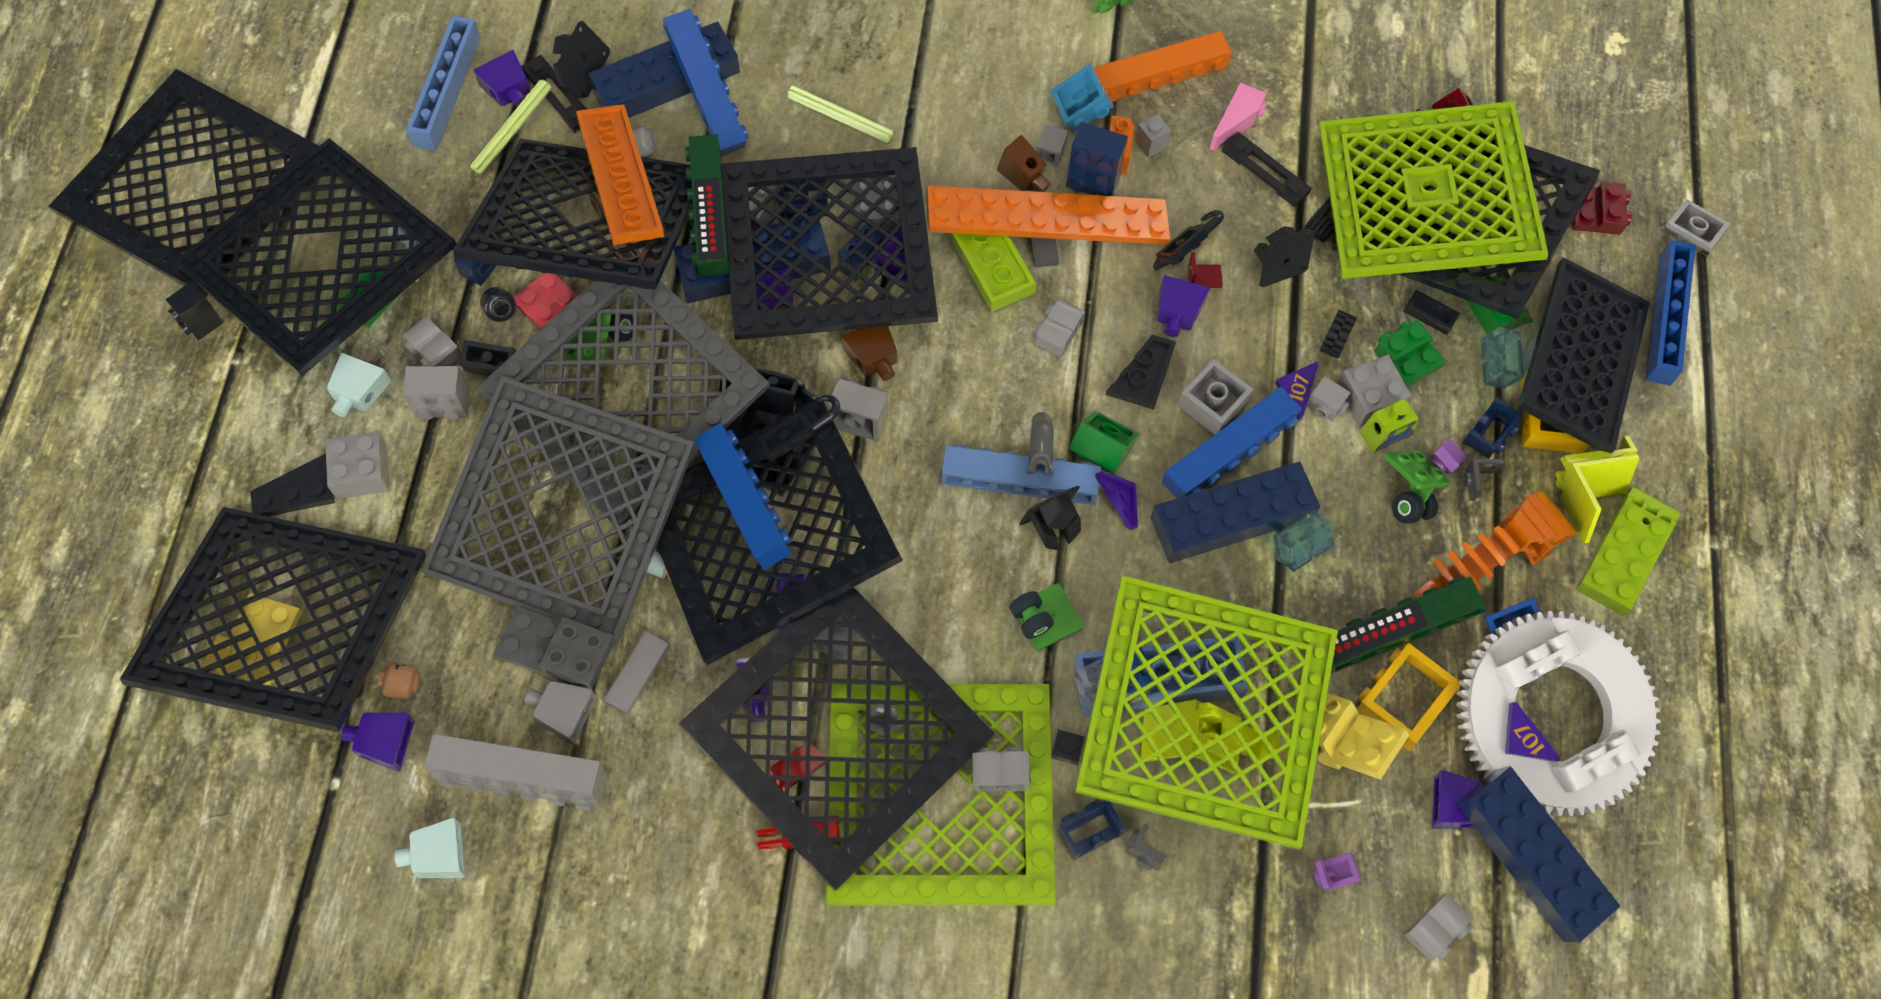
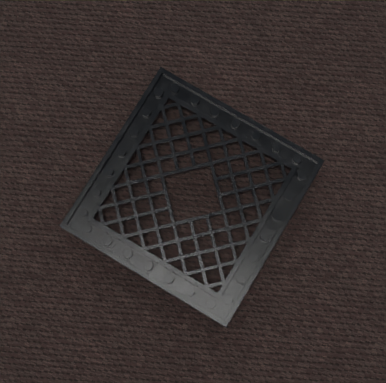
M176 69L48 207L52 212L179 284L185 286L192 282L207 297L209 294L174 262L182 255L180 252L188 251L195 245L192 244L191 235L204 233V237L207 236L210 231H213L225 221L224 214L237 212L245 205H241L240 196L253 194V198L256 197L257 193L266 189L319 145ZM194 107L204 113L195 115ZM189 108L190 116L178 118L177 110ZM172 113L173 119L166 120ZM208 118L209 126L196 128V120ZM213 118L219 120L222 123L213 125ZM191 122V130L179 132V124ZM174 125V133L162 135L161 127ZM227 128V136L215 139V130ZM231 128H233V129H235V130H237V131H239V132H241V133H240V134L232 135V130H231ZM157 130V136L149 138ZM210 133V140L198 142L197 134ZM192 135L193 143L181 145L180 137ZM250 138L254 139L260 144L251 145ZM175 139L176 147L164 149L163 141ZM246 140V147L234 149L233 141ZM158 142L159 150L146 152V144ZM228 142L229 150L217 152L216 144ZM211 145V154L199 155L200 147ZM141 147V154L134 155L135 152ZM269 148L278 152L279 154L270 156ZM194 149L195 157L182 159V151ZM264 149L265 157L253 159L252 151ZM177 152L176 161L165 163V154ZM247 152L248 160L235 162V154ZM230 156L231 164L218 166V158ZM160 157V164L148 166L147 158ZM142 159L143 167L130 169L131 161ZM213 159L217 195L170 205L166 168ZM283 159L284 167L271 168V161ZM266 163L267 171L254 172V165ZM125 164V171L118 172ZM249 166L250 174L237 177L236 168ZM232 169L233 178L220 180L219 172ZM161 170L162 178L149 180V172ZM144 173L143 182L132 184L131 175ZM268 176V185L256 187L255 179ZM126 177L127 185L114 186V179ZM251 180L252 188L239 191L238 182ZM109 182V188L101 190ZM234 184V192L222 194L221 186ZM163 185V192L151 194L150 186ZM145 187L146 195L133 198V189ZM128 191V199L116 201L115 193ZM110 194V203L98 205V196ZM235 197L236 206L223 208V200ZM164 198L165 206L152 208L151 200ZM146 201L147 210L135 212L134 203ZM218 201L219 209L206 212L205 203ZM129 205L130 213L117 215L116 207ZM201 206V213L189 215L188 207ZM111 208L112 215L104 210ZM183 208V217L171 219V210ZM166 213V220L154 222L153 214ZM148 215L149 224L136 226L135 218ZM220 216V224L208 226L207 217ZM130 219L131 225L122 220ZM202 219L203 227L190 230L189 221ZM185 223V231L173 233V224ZM264 223L261 226V232H263L270 223ZM167 226V235L155 237L154 228ZM149 230L150 236L141 231ZM186 237L187 245L174 248L173 239ZM254 238L244 239L241 247H250L253 244ZM168 240V241H169V247L166 246V245H164V244L161 243V242ZM234 254L224 255L221 263H233ZM221 269V270H223V271L227 274L230 269Z
M1481 131L1477 134V136L1483 139L1488 137V135ZM1457 134L1452 137L1459 142L1463 139ZM1432 136L1429 138L1431 140L1429 142L1433 144L1439 141ZM1408 139L1403 142L1409 147L1414 144ZM1471 142L1466 145L1473 150L1478 147ZM1445 145L1442 147V149H1444L1447 152H1450L1452 150H1447ZM1524 145L1533 187L1537 189L1540 195L1536 196L1537 202L1543 201L1546 209L1539 210L1540 216L1546 215L1542 221V227L1548 250L1547 260L1516 262L1505 265L1498 264L1499 266L1487 269L1484 265L1480 266L1482 271L1469 273L1468 268L1463 267L1462 270L1452 268L1399 273V275L1518 319L1598 179L1600 170ZM1420 147L1417 150L1418 152H1420L1423 149L1424 154L1428 152L1426 149ZM1396 149L1392 154L1400 158L1404 153ZM1486 150L1481 153L1487 158L1492 155ZM1434 155L1431 159L1433 160L1440 157ZM1410 157L1406 162L1414 166L1418 161ZM1387 160L1383 162V165L1388 168L1393 165ZM1452 165L1453 171L1456 169L1454 165ZM1399 168L1396 173L1401 175L1402 169ZM1489 168L1485 171V173L1490 172L1492 177L1496 174V172ZM1377 172L1376 178L1379 179L1383 174ZM1468 173L1460 174V176L1464 178H1469L1471 176ZM1536 176L1544 178L1546 180L1538 181ZM1388 179L1385 182L1391 187H1393L1396 184V182L1391 179ZM1479 179L1476 180V185L1481 188L1486 184ZM1553 184L1556 191L1545 194L1541 186ZM1433 186L1424 187V189L1427 191H1430L1429 189L1433 188ZM1378 189L1374 194L1382 198L1386 193ZM1392 197L1390 199L1392 200L1393 205L1396 206L1398 204V201L1395 198ZM1556 197L1551 206L1548 199ZM1369 200L1364 203L1370 209L1375 205ZM1496 207L1492 211L1498 214L1504 210ZM1381 208L1377 213L1385 217L1389 212ZM1358 211L1359 219H1361L1364 216V214ZM1420 214L1417 217V219L1422 221L1423 223L1426 222L1424 218L1427 217H1425L1424 215ZM1370 219L1366 224L1374 228L1376 222ZM1399 219L1392 222L1400 225L1403 220ZM1439 224L1431 226L1435 230L1443 228ZM1409 226L1406 228V230L1411 232L1412 234H1414L1418 230L1415 229L1411 231ZM1499 226L1501 233L1505 235L1507 233L1506 229ZM1385 227L1382 229H1386L1389 235L1392 233L1391 230ZM1474 228L1470 233L1476 234L1481 231ZM1362 231V238H1364L1367 234ZM1448 231L1445 234L1452 240H1454L1458 236L1456 234H1451L1450 231ZM1398 236V237L1395 239V241L1397 242V240L1404 239V238H1402L1401 236ZM1335 238L1332 243V250L1338 252ZM1373 238L1369 242L1375 247H1378L1381 244V242L1376 240L1375 238ZM1515 268L1513 274L1510 277L1507 270ZM1502 271L1506 280L1493 282L1490 274Z
M328 138L174 262L302 377L452 251L457 243L454 238ZM331 176L330 184L318 185L321 177ZM336 177L343 183L335 184ZM346 189L345 197L334 198V191ZM329 190L328 198L316 199L317 191ZM351 191H354L359 196H351ZM312 192L311 200H299L300 194ZM350 202H362L361 210L349 211ZM336 203H344V210L332 212V206ZM367 203L370 204L374 209H366ZM327 204L325 213H315L316 205ZM298 206H310L309 214L297 215ZM292 207L291 215L280 216L283 208ZM377 214L376 223H365L366 215ZM360 216L359 224L347 225L348 217ZM383 216L390 222H382ZM343 217L342 225L330 226L331 218ZM325 218L324 227L313 228L314 219ZM308 220L307 228L295 229L296 221ZM290 221V228L288 230H278L279 222ZM264 223H273L272 231L261 232V226ZM393 227L392 236L380 237L381 228ZM364 229H376L375 237L363 238ZM398 229L406 235H398ZM358 230V237L356 239H346V231ZM341 231L336 269L289 273L294 235ZM288 235L287 244L276 245L277 236ZM271 237L270 245L258 246L259 238ZM254 238L252 247H241L244 239ZM409 240L408 249L396 250L397 241ZM381 242H392L391 250L379 251V244ZM374 243L373 252H361L362 244ZM357 244L356 253L344 254L345 245ZM286 250L285 258L274 259L275 251ZM269 251L268 260L256 261L257 252ZM240 253H251L250 261L239 262ZM227 254H234L233 263H221L222 257ZM404 255L398 261L395 262L396 256ZM390 256L389 265L377 266L378 257ZM372 258V266L359 267L360 259ZM355 259L354 268L342 269L343 260ZM273 265H284L283 273L272 274ZM267 266L266 274L254 275L255 267ZM249 267L248 276L236 277L238 268ZM221 269H231V276L229 277ZM384 271L380 276L376 278V272ZM371 272L370 281L358 282L359 273ZM353 274L352 283H340L341 275ZM335 275L334 284L322 285L323 276ZM318 276L317 285L305 286L306 277ZM300 278L299 287H287L288 279ZM282 279L281 288L269 289L270 280ZM253 281H264V288L252 290ZM247 282L246 291L237 283ZM357 288H364L356 295ZM339 289H351L350 298H338ZM333 290L332 299L320 300L321 291ZM316 291L315 300L303 301L304 292ZM298 293L297 302H285L286 294ZM280 294L279 303L267 304L268 295ZM262 295L261 304L252 296ZM337 304H345L337 311ZM331 305V313L318 315L319 306ZM314 306L313 315L301 316L302 307ZM284 308H296L295 317L283 318ZM278 309L277 318L268 310ZM326 320L319 327H317V321ZM312 321L310 331H299L300 322ZM284 323H294L293 332Z
M519 139L454 247V258L656 290L689 217V209L693 208V203L688 201L687 188H692V182H687L686 167H690V165L641 157L649 185L653 188L651 190L652 195L659 194L662 197L655 200V204L663 227L664 237L643 240L634 244L630 242L626 243L625 247L615 249L612 246V239L607 240L604 237L610 234L609 229L606 228L598 231L596 226L602 224L607 225L605 217L574 227L554 206L555 204L593 192L599 195L597 186L593 182L595 181L594 176H587L585 173L588 171L592 172L586 149ZM545 164L548 167L540 169L538 165ZM570 168L571 171L563 172L561 169ZM553 171L558 173V175L552 177L546 175V173ZM578 174L582 177L574 181L569 178ZM537 176L542 178V180L536 182L530 180V178ZM564 180L566 183L556 186L553 182ZM661 182L667 185L659 187L656 183ZM587 183L590 186L582 190H580V188L578 187L579 185ZM547 184L551 187L543 191H540L538 188L540 186H544ZM570 188L575 191L566 195L562 192ZM531 189L535 192L527 196L522 194V192ZM554 193L559 196L550 200L546 197ZM538 198L543 201L535 205L530 202ZM523 203L527 206L519 210L513 207ZM664 204L661 210L658 206ZM546 207H549V209L551 210L543 214H541L538 211ZM530 212L535 215L528 219L522 217V215ZM554 216H557L560 219L552 223H549L546 220ZM515 217L519 220L518 222L509 225L506 222V220ZM539 221L543 224L536 228H532L530 225ZM563 225L568 228L561 232H557L554 229ZM523 226L527 229V231L518 234L514 231V229ZM587 229H590L593 232L585 236H582L579 233ZM549 230L552 235L541 238L538 233ZM505 232L511 235L503 239H499L497 236ZM572 234L576 237V239L567 242L563 238ZM529 236H533L536 239L527 243H524V241L522 240L523 238ZM596 238L601 241L592 246L588 243V241ZM554 240H558L560 242V244L552 247H549V245L547 244L548 242ZM581 243L585 247L577 251H574V249L572 248V246ZM605 247L610 251L602 255L597 252V250ZM644 247L642 253H640V252L637 250V249H639V248ZM631 251L635 256L625 259L621 254Z
M916 147L721 163L735 340L938 322ZM890 175H895V180ZM866 177H876L872 182L865 179ZM882 178L892 184L885 192L876 186ZM843 179H852L847 185L841 181ZM858 180L867 186L861 194L851 188ZM819 181H827L823 187L816 183ZM796 183H803L798 189L791 185ZM833 183L843 188L836 196L827 190ZM779 185L774 191L767 187ZM809 185L818 190L812 198L803 193ZM749 187H754L750 192L748 191ZM784 187L794 192L787 200L778 195ZM895 188L898 201L889 195ZM760 189L769 194L763 202L753 197ZM871 190L880 195L874 203L865 198ZM846 192L856 197L850 205L840 200ZM822 194L831 199L825 207L816 202ZM798 196L807 202L800 210L791 204ZM773 198L782 203L775 212L766 206ZM885 199L894 205L888 212L878 207ZM749 200L758 206L751 214ZM860 201L870 207L863 215L853 209ZM836 203L845 209L838 217L829 211ZM811 205L821 211L814 219L804 213ZM786 208L796 213L789 221L780 216ZM898 208L900 221L892 217ZM762 209L771 215L764 223L755 218ZM873 211L883 216L877 224L867 218ZM849 212L858 218L852 226L843 221ZM824 215L861 239L832 271H829L795 246ZM800 217L809 222L802 231L793 225ZM775 219L784 224L777 233L768 227ZM887 220L897 226L890 234L880 228ZM751 221L755 223L757 226H759L758 230L753 235ZM862 222L872 228L865 236L856 230ZM788 229L798 234L791 242L782 237ZM900 230L902 231L903 243L894 237ZM763 231L773 236L766 244L757 239ZM876 231L885 237L879 246L870 240ZM777 240L786 246L779 254L770 248ZM889 241L899 247L893 255L883 249ZM753 243L762 248L755 256ZM865 243L875 249L868 257L858 251ZM790 250L799 255L793 264L783 258ZM903 251L905 256V264L897 259V257ZM765 252L775 258L768 266L758 260ZM878 253L888 258L881 267L872 261ZM853 255L863 261L857 269L847 263ZM804 259L813 265L806 274L797 268ZM779 261L788 267L781 276L772 270ZM892 262L902 268L895 277L886 271ZM754 264L763 269L757 277H755ZM867 265L877 270L870 279L860 273ZM842 267L852 273L845 281L835 275ZM817 269L827 275L820 283L810 277ZM792 271L802 277L795 285L785 279ZM767 273L777 279L769 288L760 282ZM905 273H907L908 286L899 280ZM881 274L891 280L884 289L874 282ZM856 276L865 282L859 291L849 285ZM831 278L840 284L834 293L824 287ZM806 281L815 286L809 295H806L799 289ZM781 283L790 289L783 298L774 292ZM894 284L905 290L898 298L888 292ZM756 285L765 291L758 300ZM870 286L879 292L873 300L863 295ZM845 288L854 294L847 303L838 297ZM819 291L829 296L822 305L812 299ZM794 293L804 299L797 307L787 301ZM769 295L779 301L771 310L762 304ZM883 296H885V297L888 298V299L880 300ZM858 298L862 300L860 302H855ZM834 300V301H836L838 304H830V303ZM809 302V303H810L811 305H813V306H805V305Z
M816 399L740 440L736 447L738 450L742 448L748 457L758 442L756 438L796 413L807 410L820 417L828 412V409L824 402L820 403ZM834 421L817 430L812 438L804 441V443L810 444L806 454L797 453L796 449L798 446L783 454L787 457L782 467L772 465L774 461L770 462L769 459L767 463L750 461L746 464L748 469L751 467L763 468L759 478L760 481L756 485L758 489L762 486L772 488L769 495L770 502L766 503L767 505L798 511L788 534L791 541L797 529L808 531L803 543L792 541L788 544L789 546L800 548L796 560L784 558L774 565L772 572L762 571V567L758 562L755 569L745 566L749 555L753 554L750 549L736 546L741 531L739 527L727 526L732 513L729 507L718 506L723 495L719 488L712 487L716 485V482L705 460L686 470L657 547L702 660L706 665L719 660L903 561ZM815 447H817L821 457L812 456ZM792 458L803 459L799 470L788 468ZM809 461L819 463L815 474L805 472ZM825 466L831 477L821 475ZM769 470L780 472L775 483L765 481ZM786 473L796 475L792 486L781 484ZM802 477L812 479L808 490L797 488ZM818 480L829 482L825 493L814 491ZM834 485L836 486V489L840 497L830 495ZM779 489L789 491L785 502L774 500ZM707 491L717 493L713 504L703 502ZM795 493L805 495L801 506L790 504ZM699 494L697 501L690 499L691 497ZM811 496L822 499L817 510L807 508ZM828 500L839 502L834 513L823 511ZM684 504L694 506L689 517L679 515ZM844 505L850 517L840 515ZM700 507L710 509L705 520L695 518ZM716 511L726 513L721 524L711 522ZM804 513L815 515L810 526L800 524ZM820 517L831 519L827 530L816 528ZM677 520L686 522L683 531H681ZM837 520L849 522L844 534L833 532ZM692 524L702 525L697 537L687 535ZM853 526H855L860 537L850 535ZM708 527L718 529L714 540L704 538ZM724 531L734 533L730 544L720 542ZM813 533L824 535L820 547L809 544ZM830 537L841 539L837 551L826 548ZM685 540L695 542L691 551ZM847 541L858 543L854 554L843 552ZM701 543L711 546L706 557L696 555ZM717 547L727 549L722 561L712 559ZM806 550L817 552L813 563L802 561ZM733 551L743 553L738 565L728 562ZM823 553L834 556L830 567L819 565ZM694 560L703 562L699 572ZM782 562L793 565L788 577L778 574ZM709 564L719 566L715 577L704 575ZM799 566L810 569L806 580L794 578ZM725 568L736 570L731 582L721 579ZM742 571L752 574L748 585L737 583ZM758 575L769 578L764 590L753 587ZM775 579L786 582L781 593L770 591ZM702 580L712 583L708 590V593L704 587ZM718 584L728 586L724 598L713 596ZM734 588L745 591L740 603L729 600ZM751 592L761 595L757 606L746 604ZM711 601L721 603L717 613H715ZM727 605L737 607L733 619L722 617Z
M222 507L121 675L120 680L123 685L339 733L426 557L425 550ZM245 541L251 543L252 548L240 553L234 547ZM275 546L278 553L263 559L260 551ZM232 551L234 555L228 557L230 552ZM299 551L303 559L289 564L285 557ZM256 553L259 561L244 566L241 559ZM325 557L329 564L315 570L311 562ZM281 559L285 566L270 572L267 564ZM237 561L240 569L225 574L222 567ZM350 562L354 570L340 575L337 567ZM307 564L310 572L296 577L292 570ZM263 567L266 574L251 580L248 572ZM376 568L380 575L366 581L362 573ZM332 570L336 577L322 583L318 575ZM219 571H220V573H221L222 576L216 578V576L218 575V573H219ZM288 572L292 580L277 585L274 577ZM244 574L247 582L232 588L229 580ZM358 575L362 583L347 588L344 581ZM314 577L317 585L303 591L299 583ZM270 580L273 587L258 593L255 585ZM225 582L228 590L213 596L210 588ZM340 583L343 591L329 596L325 589ZM379 583L373 594L369 586ZM295 585L313 621L260 643L243 607ZM251 588L254 595L239 601L235 593ZM366 589L369 597L355 602L351 594ZM321 591L325 599L310 605L307 596ZM206 593H207L208 596H209V598L204 599V597H205V595H206ZM232 595L235 603L220 609L216 601ZM347 596L351 604L336 610L332 602ZM212 603L216 611L200 617L197 609ZM328 604L332 612L317 618L314 610ZM368 604L362 616L359 607ZM239 609L242 617L227 623L223 615ZM354 610L358 618L344 624L340 616ZM195 614L196 620L191 621L192 617ZM219 617L223 625L207 631L204 623ZM336 618L339 626L325 632L321 624ZM246 623L249 631L234 637L230 629ZM200 625L203 633L187 639L184 631ZM317 626L321 634L306 640L302 632ZM357 626L351 638L347 629ZM226 631L230 639L214 645L211 637ZM343 632L347 640L332 646L328 638ZM298 634L301 643L286 648L283 640ZM181 636H182V638H183L184 641L181 642V643H178V641L180 640V638H181ZM253 637L256 645L241 651L237 643ZM207 639L210 647L194 653L191 645ZM324 640L328 648L313 654L309 646ZM279 642L283 651L267 657L264 648ZM233 645L237 653L221 659L217 651ZM187 647L190 656L174 662L171 654ZM305 648L309 657L294 663L290 654ZM346 648L341 659H339L336 651ZM260 651L263 659L247 665L244 657ZM213 653L217 662L201 668L198 659ZM332 654L335 663L320 668L317 660ZM286 656L290 665L274 671L271 662ZM240 659L243 668L228 674L224 665ZM194 662L197 670L183 666ZM312 662L317 671L301 677L297 668ZM267 665L270 674L255 680L251 671ZM220 667L224 675L210 673V671ZM335 670L328 683L324 674ZM293 671L297 679L282 686L278 677ZM247 673L250 681L237 679V677ZM320 676L324 685L309 692L305 683ZM274 679L277 687L264 685L263 683ZM301 685L304 693L292 691L290 689Z
M854 587L793 619L679 722V726L834 891L973 756V753H976L995 734ZM841 615L846 622L835 620ZM829 626L828 640L815 639ZM833 626L848 627V641L833 640ZM852 628L865 641H852ZM809 644L808 658H794ZM813 644L828 645V659H814ZM833 645L847 646V660L832 659ZM852 646L867 647V661L852 660ZM871 648L884 661H871ZM789 663L788 677L774 676ZM793 663H808V678L793 677ZM813 664H828L827 678H812ZM832 664L847 665V679H832ZM852 665L866 666V680L851 679ZM871 666H886V681L871 680ZM890 668L903 681H890ZM773 681L788 682V696H772ZM768 682V695H754ZM792 682L808 683L807 697L792 696ZM812 683H827V698L812 697ZM832 684H847L846 698H831ZM851 684L866 685V699H851ZM871 685L886 686L885 700L871 699ZM890 686H905V701L890 700ZM911 688L922 701H909V689ZM748 700L747 714H733ZM752 700H767V715H752ZM772 701H787V716L772 715ZM792 701L807 702V717L791 716ZM812 702L866 704L865 758L810 756ZM870 704L885 705V719H870ZM890 705L905 706V720H890ZM909 706H924V721L909 720ZM929 708L941 721H929ZM726 719H727V732L721 727V724H722ZM731 719H747V734H731ZM751 720H767V735L751 734ZM771 720L787 721L786 736L771 735ZM791 721H806V736H791ZM870 724H885V739L870 738ZM890 724L904 725V740L890 739ZM909 725L924 726V740H909ZM929 726H943V741L929 740ZM948 728L955 734L949 740ZM734 739H746V752ZM751 739L766 740V755L750 754ZM771 740H786V755H770ZM791 741H806V756H790ZM870 743L885 744V759L870 758ZM889 744H904V759H889ZM909 745H924V760L909 759ZM928 745L942 746L928 760ZM752 759L766 760L765 772ZM770 760H786L785 775H770ZM790 760L806 761L805 776H790ZM810 761L825 762V777L810 776ZM830 762H845V777H830ZM850 762L865 763V778L850 777ZM870 763H885L884 778H869ZM889 764H904V779H889ZM909 764L923 765L909 778ZM772 780H785V794ZM790 780L805 781V796H789ZM810 781H825V797L809 796ZM830 782H845V797H829ZM849 782L865 783L864 798L849 797ZM869 783H884V798H869ZM889 783L903 784L889 798ZM792 801H805L804 814ZM809 801H824V817L809 816ZM829 802H844V817H829ZM849 802L864 803V818H849ZM869 803H884L869 817ZM811 821L824 822V835ZM829 822H844V838L828 837ZM849 822L863 823L848 838ZM831 842H844L837 849L831 844Z

